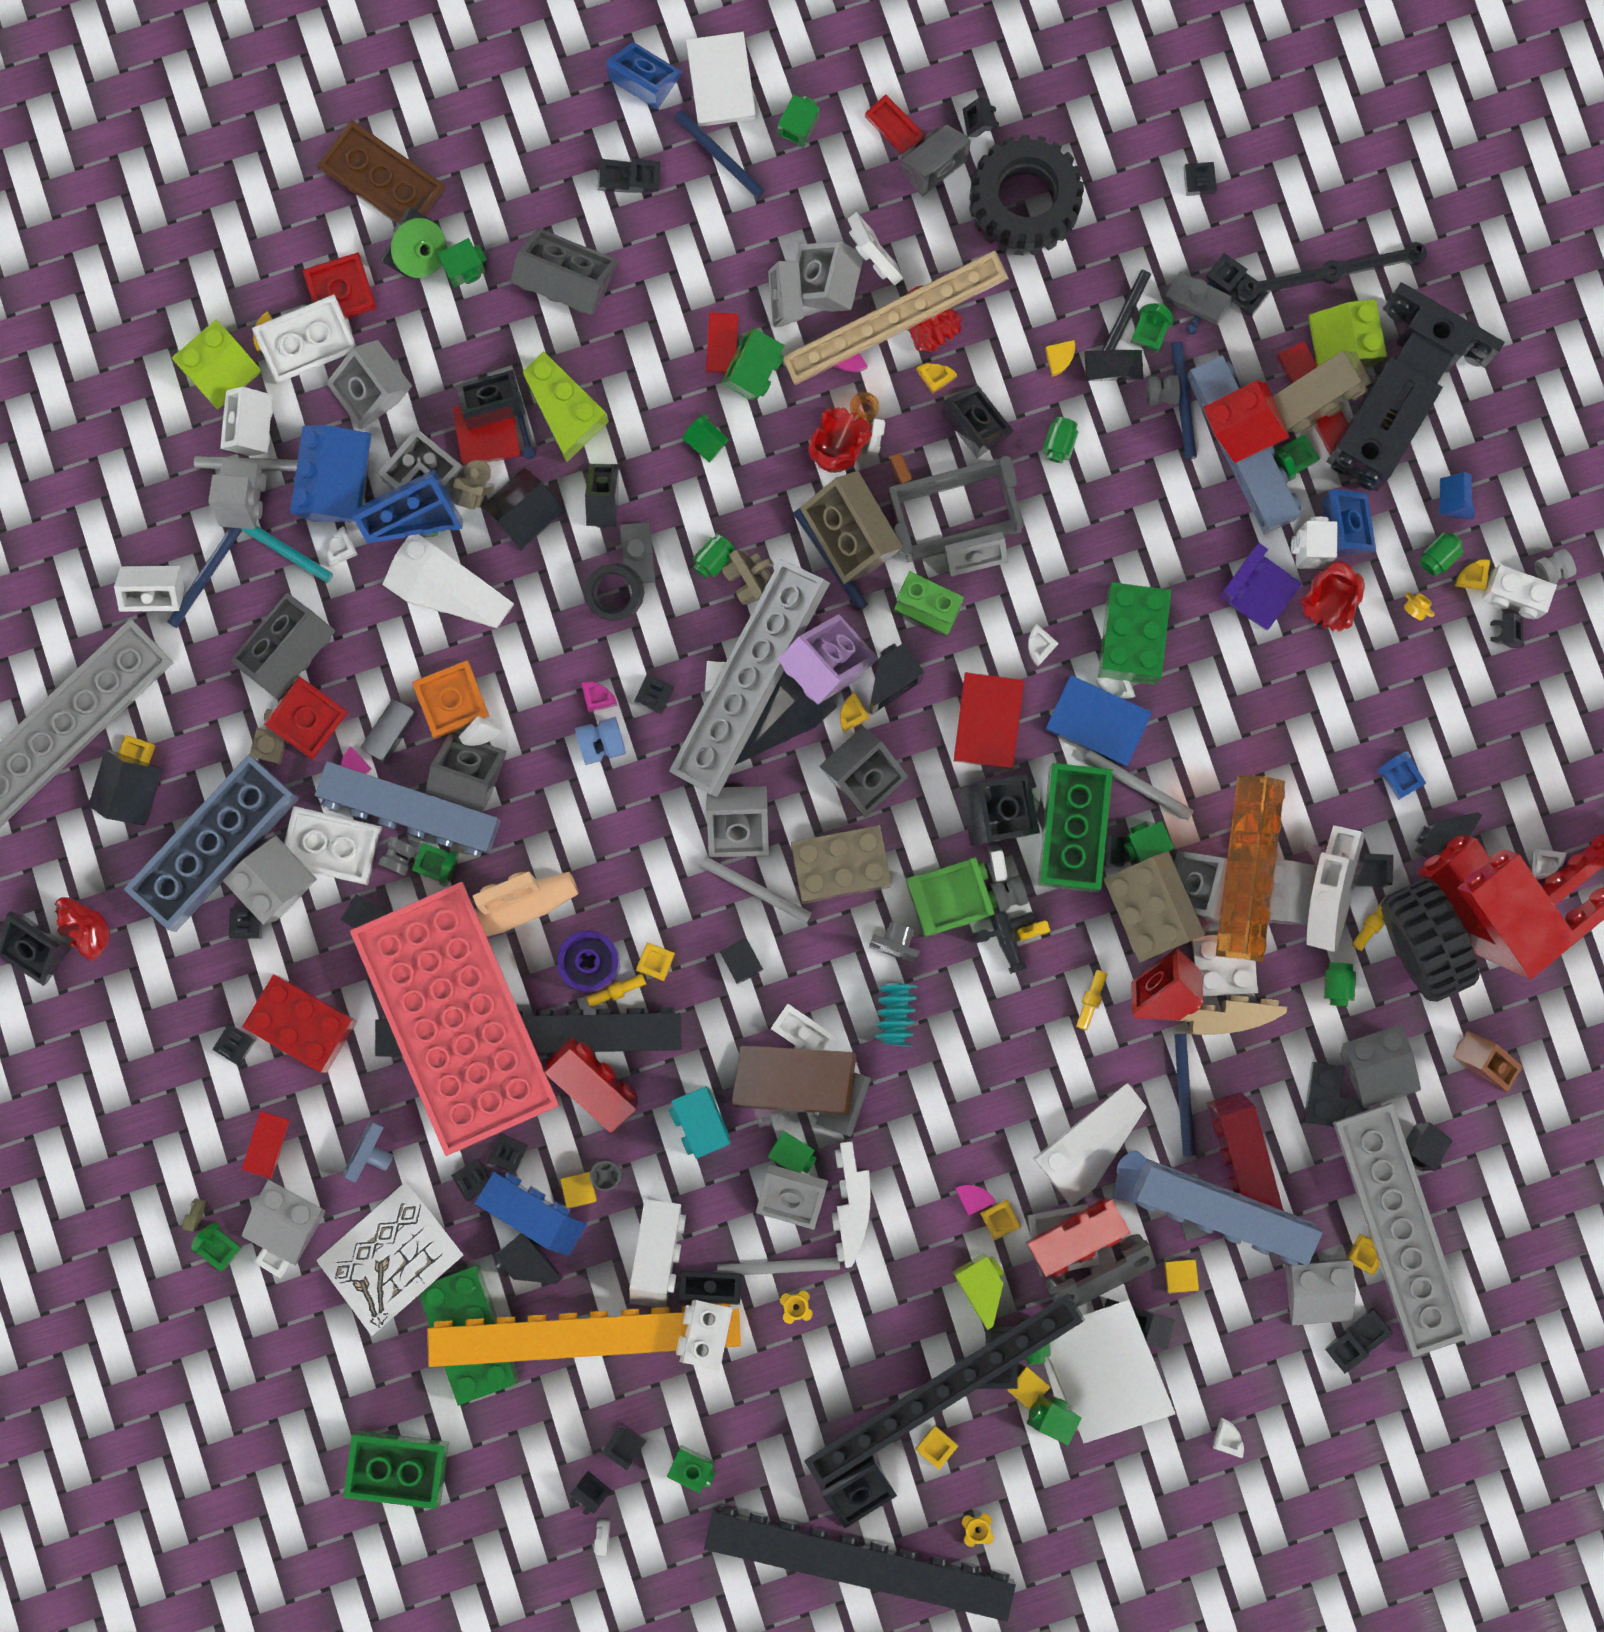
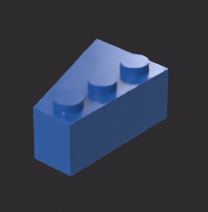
M435 469L356 508L352 516L367 543L405 538V536L418 534H433L434 532L451 529L460 530L464 522Z
M493 1171L475 1204L546 1249L570 1256L587 1223L569 1213L570 1209L559 1202L554 1201V1203H551L544 1199L546 1194L532 1186L527 1189L520 1185L522 1179L506 1171L502 1175Z

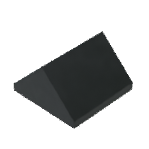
M513 370L456 385L462 415L469 430L526 414Z
M979 385L949 397L943 402L941 413L977 459L1014 431Z
M525 467L481 506L485 513L521 551L565 512L546 486Z
M105 749L88 806L105 819L146 825L163 768Z
M10 911L6 915L0 933V957L42 986L46 985L72 947L23 914Z
M873 1455L820 1488L822 1497L844 1528L849 1527L897 1497L896 1492Z

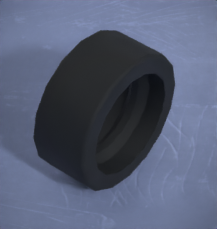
M618 563L604 565L593 571L586 582L584 591L586 603L591 611L601 619L609 621L626 619L636 613L643 603L645 593L643 581L638 573L629 566ZM608 575H620L631 586V599L622 609H608L599 600V584Z

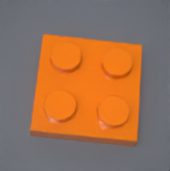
M468 660L412 682L434 739L469 726L477 716L483 719L490 717Z

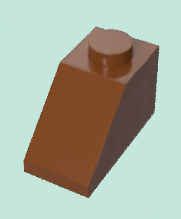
M1467 1031L1464 1038L1458 1043L1453 1058L1466 1069L1505 1092H1509L1523 1067L1497 1043L1470 1031Z

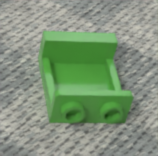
M909 571L897 595L898 602L894 612L947 637L959 614L964 597Z
M973 857L955 865L906 879L905 882L924 938L994 915L993 909L997 908V902L993 891L987 892L984 880L988 879V875L983 862L978 863L976 857Z

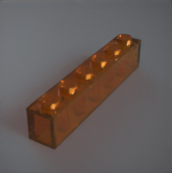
M1237 776L1215 955L1217 957L1255 962L1264 961V953L1267 948V928L1270 920L1271 895L1274 889L1275 862L1278 857L1277 846L1281 829L1282 805L1285 798L1284 780L1268 776Z

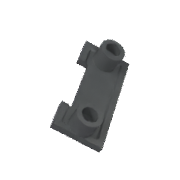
M895 922L890 923L884 938L874 934L869 948L912 964L920 951L909 947L915 930Z
M1139 1234L1131 1235L1120 1244L1124 1259L1075 1283L1073 1277L1069 1279L1066 1273L1056 1278L1051 1276L1046 1280L1045 1287L1053 1302L1069 1293L1077 1307L1155 1268L1156 1264L1147 1240L1144 1241Z

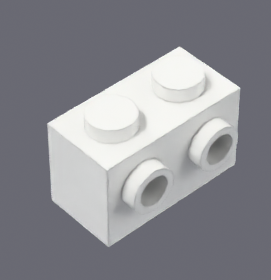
M246 387L226 390L220 449L247 456L268 452L270 420L273 414V395Z
M1312 517L1310 521H1306L1297 531L1296 536H1292L1291 553L1296 554L1297 569H1325L1337 558V522L1328 521L1327 517Z
M1499 565L1491 571L1482 599L1489 601L1491 605L1497 608L1511 609L1519 612L1518 614L1522 617L1539 619L1548 612L1557 585Z
M181 566L120 567L114 585L119 612L179 611L185 592Z
M692 1300L691 1306H686L683 1316V1324H687L685 1337L680 1336L677 1344L676 1355H680L679 1362L720 1370L733 1308Z

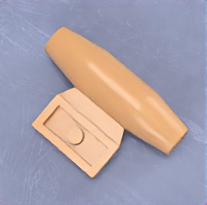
M519 872L511 875L508 881L501 884H491L483 887L480 893L473 895L477 906L475 910L488 937L504 933L550 913L578 895L579 891L570 872L537 880L530 872Z

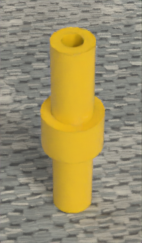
M1381 903L1373 914L1369 913L1363 922V929L1351 944L1359 951L1364 949L1373 934H1378L1385 924L1383 922L1384 916L1381 911Z
M1096 970L1089 992L1085 991L1081 1003L1084 1005L1076 1027L1088 1030L1095 1009H1099L1102 1000L1100 994L1107 978V973Z
M642 973L622 982L616 980L607 988L586 996L590 1007L612 998L615 1001L625 997L624 993L646 985V981Z

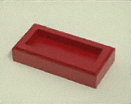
M886 94L865 113V118L901 155L912 146L917 147L926 137L922 130Z
M709 312L707 373H726L737 351L739 314Z
M264 1111L259 1112L241 1170L270 1179L273 1178L291 1121L290 1119Z

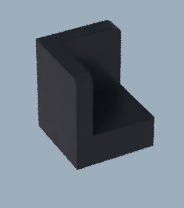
M1369 853L1359 855L1355 869V887L1386 888L1392 886L1394 855Z
M746 938L719 951L737 985L764 971Z
M1430 1122L1416 1124L1405 1140L1413 1165L1420 1172L1436 1170L1452 1143L1450 1137Z
M621 1423L603 1449L602 1454L625 1470H628L647 1440Z

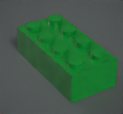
M1052 763L1049 767L1037 886L1096 893L1101 890L1113 769Z
M479 1264L435 1280L419 1294L430 1328H434L435 1321L451 1320L453 1321V1327L465 1326L466 1319L484 1318V1325L497 1324L496 1318L498 1317ZM514 1362L444 1366L458 1406L515 1385L520 1381Z

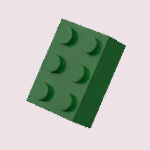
M1111 583L1107 591L1098 678H1110L1151 685L1159 683L1163 672L1171 590Z
M356 1431L351 1437L343 1498L437 1509L441 1505L449 1442Z

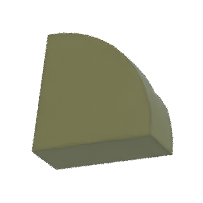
M195 1198L191 1202L190 1215H185L183 1220V1230L192 1232L200 1230L207 1200Z

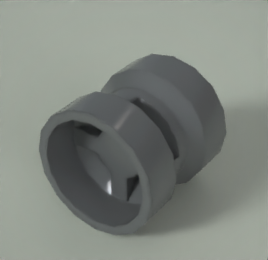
M1168 375L1166 378L1161 379L1157 376H1147L1146 399L1148 406H1157L1160 402H1166L1169 405L1179 404L1180 386L1178 375Z
M390 836L387 843L388 850L385 855L381 856L378 864L406 876L409 870L408 862L411 858L415 857L418 849Z
M1019 875L1011 877L1005 883L996 882L990 884L999 913L1009 910L1010 906L1013 905L1022 906L1028 904L1027 893Z
M604 1160L593 1166L590 1171V1180L593 1186L600 1191L613 1190L622 1180V1171L617 1163Z

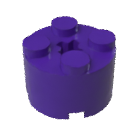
M579 931L572 934L562 943L558 953L557 963L560 976L569 986L584 993H595L607 988L615 981L621 967L620 955L616 946L605 935L595 931ZM585 955L589 957L596 956V959L593 961L594 968L582 967L585 963L583 959Z

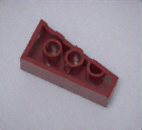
M1242 1092L1207 1102L1212 1118V1127L1221 1147L1219 1149L1220 1156L1229 1172L1230 1177L1227 1178L1230 1191L1284 1211L1255 1105Z

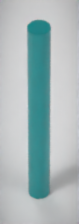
M256 526L255 529L241 528L248 535L325 583H329L332 579V572L260 527Z

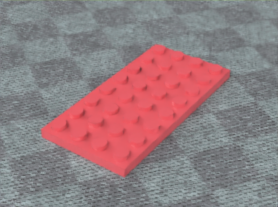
M463 882L350 930L445 1156L456 1153L560 1106Z

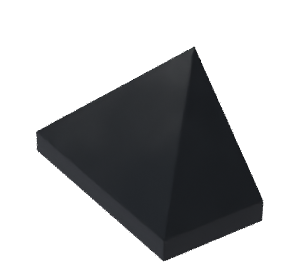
M1096 350L1084 352L1086 381L1144 379L1142 350Z

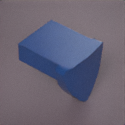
M1461 472L1440 478L1439 514L1457 519H1474L1475 505L1472 502L1471 474Z
M1408 751L1389 760L1377 770L1380 776H1384L1398 800L1426 784Z

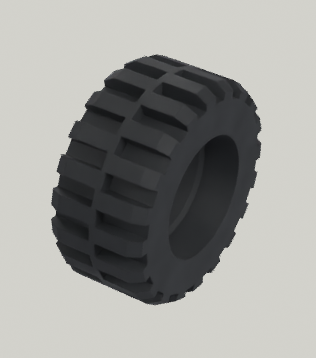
M1026 134L1020 135L1018 141H1014L1012 136L1003 140L1001 147L999 144H995L989 148L988 155L981 157L977 170H974L969 194L970 214L972 217H975L974 225L978 232L984 231V239L990 244L994 240L998 242V249L1006 252L1007 248L1015 249L1014 255L1023 256L1024 250H1030L1031 255L1040 254L1043 247L1049 251L1056 247L1058 240L1063 241L1069 235L1070 229L1074 228L1084 193V182L1080 181L1082 173L1079 166L1072 165L1074 161L1073 156L1069 152L1061 153L1062 146L1055 141L1052 145L1045 143L1046 137L1038 135L1037 140H1030V135ZM1018 174L1034 175L1042 179L1050 187L1054 196L1053 204L1048 211L1039 216H1018L1010 212L1000 201L998 192L1001 183L1009 177Z
M1422 879L1384 898L1381 903V911L1391 941L1412 982L1426 1000L1438 1002L1476 984L1480 971L1478 970L1479 965L1475 958L1474 949L1453 905L1449 902L1443 890H1440L1437 883H1434L1433 880Z

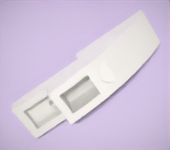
M1333 825L1326 853L1321 852L1313 884L1307 926V945L1337 952L1353 896L1349 891L1365 837V833Z
M852 1141L840 1143L841 1149L835 1150L837 1168H843L845 1180H839L842 1199L848 1198V1204L836 1205L837 1212L832 1213L834 1231L840 1230L842 1243H836L838 1262L845 1261L846 1268L853 1266L865 1237L870 1211L869 1170H856Z

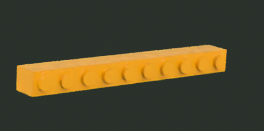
M716 1304L731 1308V1304ZM682 1306V1312L670 1313V1307L651 1308V1314L639 1315V1309L620 1310L621 1316L612 1317L608 1316V1311L590 1312V1318L578 1319L577 1313L559 1314V1320L548 1321L546 1315L528 1316V1322L515 1323V1317L496 1318L497 1324L485 1325L484 1318L466 1319L465 1326L454 1327L452 1320L435 1321L434 1328H427L428 1366L438 1367L676 1351L679 1337H685L687 1324H683V1316L686 1306ZM732 1309L724 1348L741 1347L739 1309Z

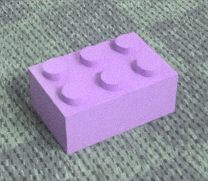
M838 614L799 636L777 660L782 664L784 671L799 683L806 696L814 700L818 705L857 681L876 662L878 657Z

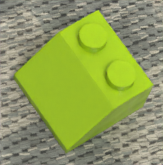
M1376 299L1347 302L1308 316L1317 367L1341 351L1356 353L1365 368L1374 367L1387 357Z
M217 319L172 357L178 367L217 410L225 404L226 390L245 387L262 372Z
M983 1253L952 1273L981 1322L989 1330L994 1325L1004 1284L1000 1276L1005 1273L996 1258L993 1256L988 1258Z

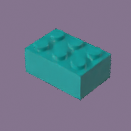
M705 1086L671 1101L673 1108L669 1109L675 1126H682L686 1136L681 1138L687 1155L694 1154L695 1159L732 1144L709 1087Z

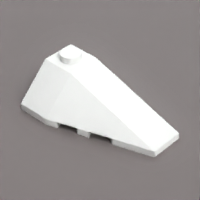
M419 534L408 536L395 554L382 584L408 603L418 604L435 611L459 616L463 619L494 628L499 627L514 606L513 602Z
M1126 1083L1033 1158L1070 1206L1076 1204L1097 1186L1143 1114L1146 1105L1130 1085Z

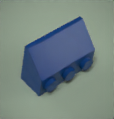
M328 425L303 426L290 513L313 522H354L352 518L354 510L362 504L372 434Z

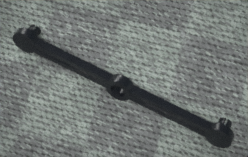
M1412 242L1404 250L1345 263L1329 260L1318 269L1255 282L1252 279H1244L1238 284L1236 295L1243 302H1251L1260 294L1318 281L1335 284L1342 276L1404 262L1418 265L1426 258L1427 251L1423 244ZM1329 268L1334 269L1336 275H1330L1327 270Z

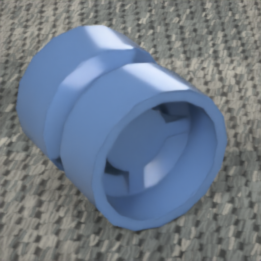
M616 717L600 721L597 727L588 724L575 728L585 765L602 761L604 755L614 758L626 754ZM598 739H601V740H602V743H601V744H600V743L594 744V742L597 741Z

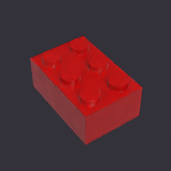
M273 974L242 1028L320 1073H327L356 1025L357 1020L287 979Z

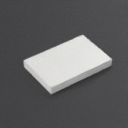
M744 32L687 39L686 45L698 126L756 119Z
M335 294L252 328L276 384L343 357L353 347L357 346Z
M293 806L284 844L310 872L368 886L382 827Z

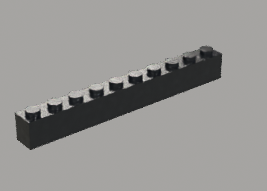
M674 1007L656 1008L657 1013L644 1014V1008H626V1014H614V1009H596V1015H584V1009L565 1010V1015L553 1016V1010H535V1016H523V1011H519L537 1054L556 1053L572 1037L578 1043H585L592 1052L682 1050L681 1013H675ZM383 1014V1019H375V1056H403L386 1015Z
M1067 1293L804 1460L805 1464L821 1488L1085 1321V1318L1070 1294Z
M720 1505L719 1509L713 1508L704 1550L1008 1622L1016 1584L1014 1579L1009 1578L1010 1574L995 1569H992L991 1574L979 1571V1566L962 1562L960 1567L949 1564V1559L937 1555H931V1559L918 1557V1551L908 1548H901V1551L897 1552L889 1550L888 1544L878 1541H871L870 1545L858 1542L859 1538L856 1536L841 1534L840 1538L828 1535V1530L811 1526L810 1531L798 1528V1523L790 1520L780 1519V1524L767 1521L768 1516L760 1513L750 1512V1516L737 1514L738 1509L731 1506Z

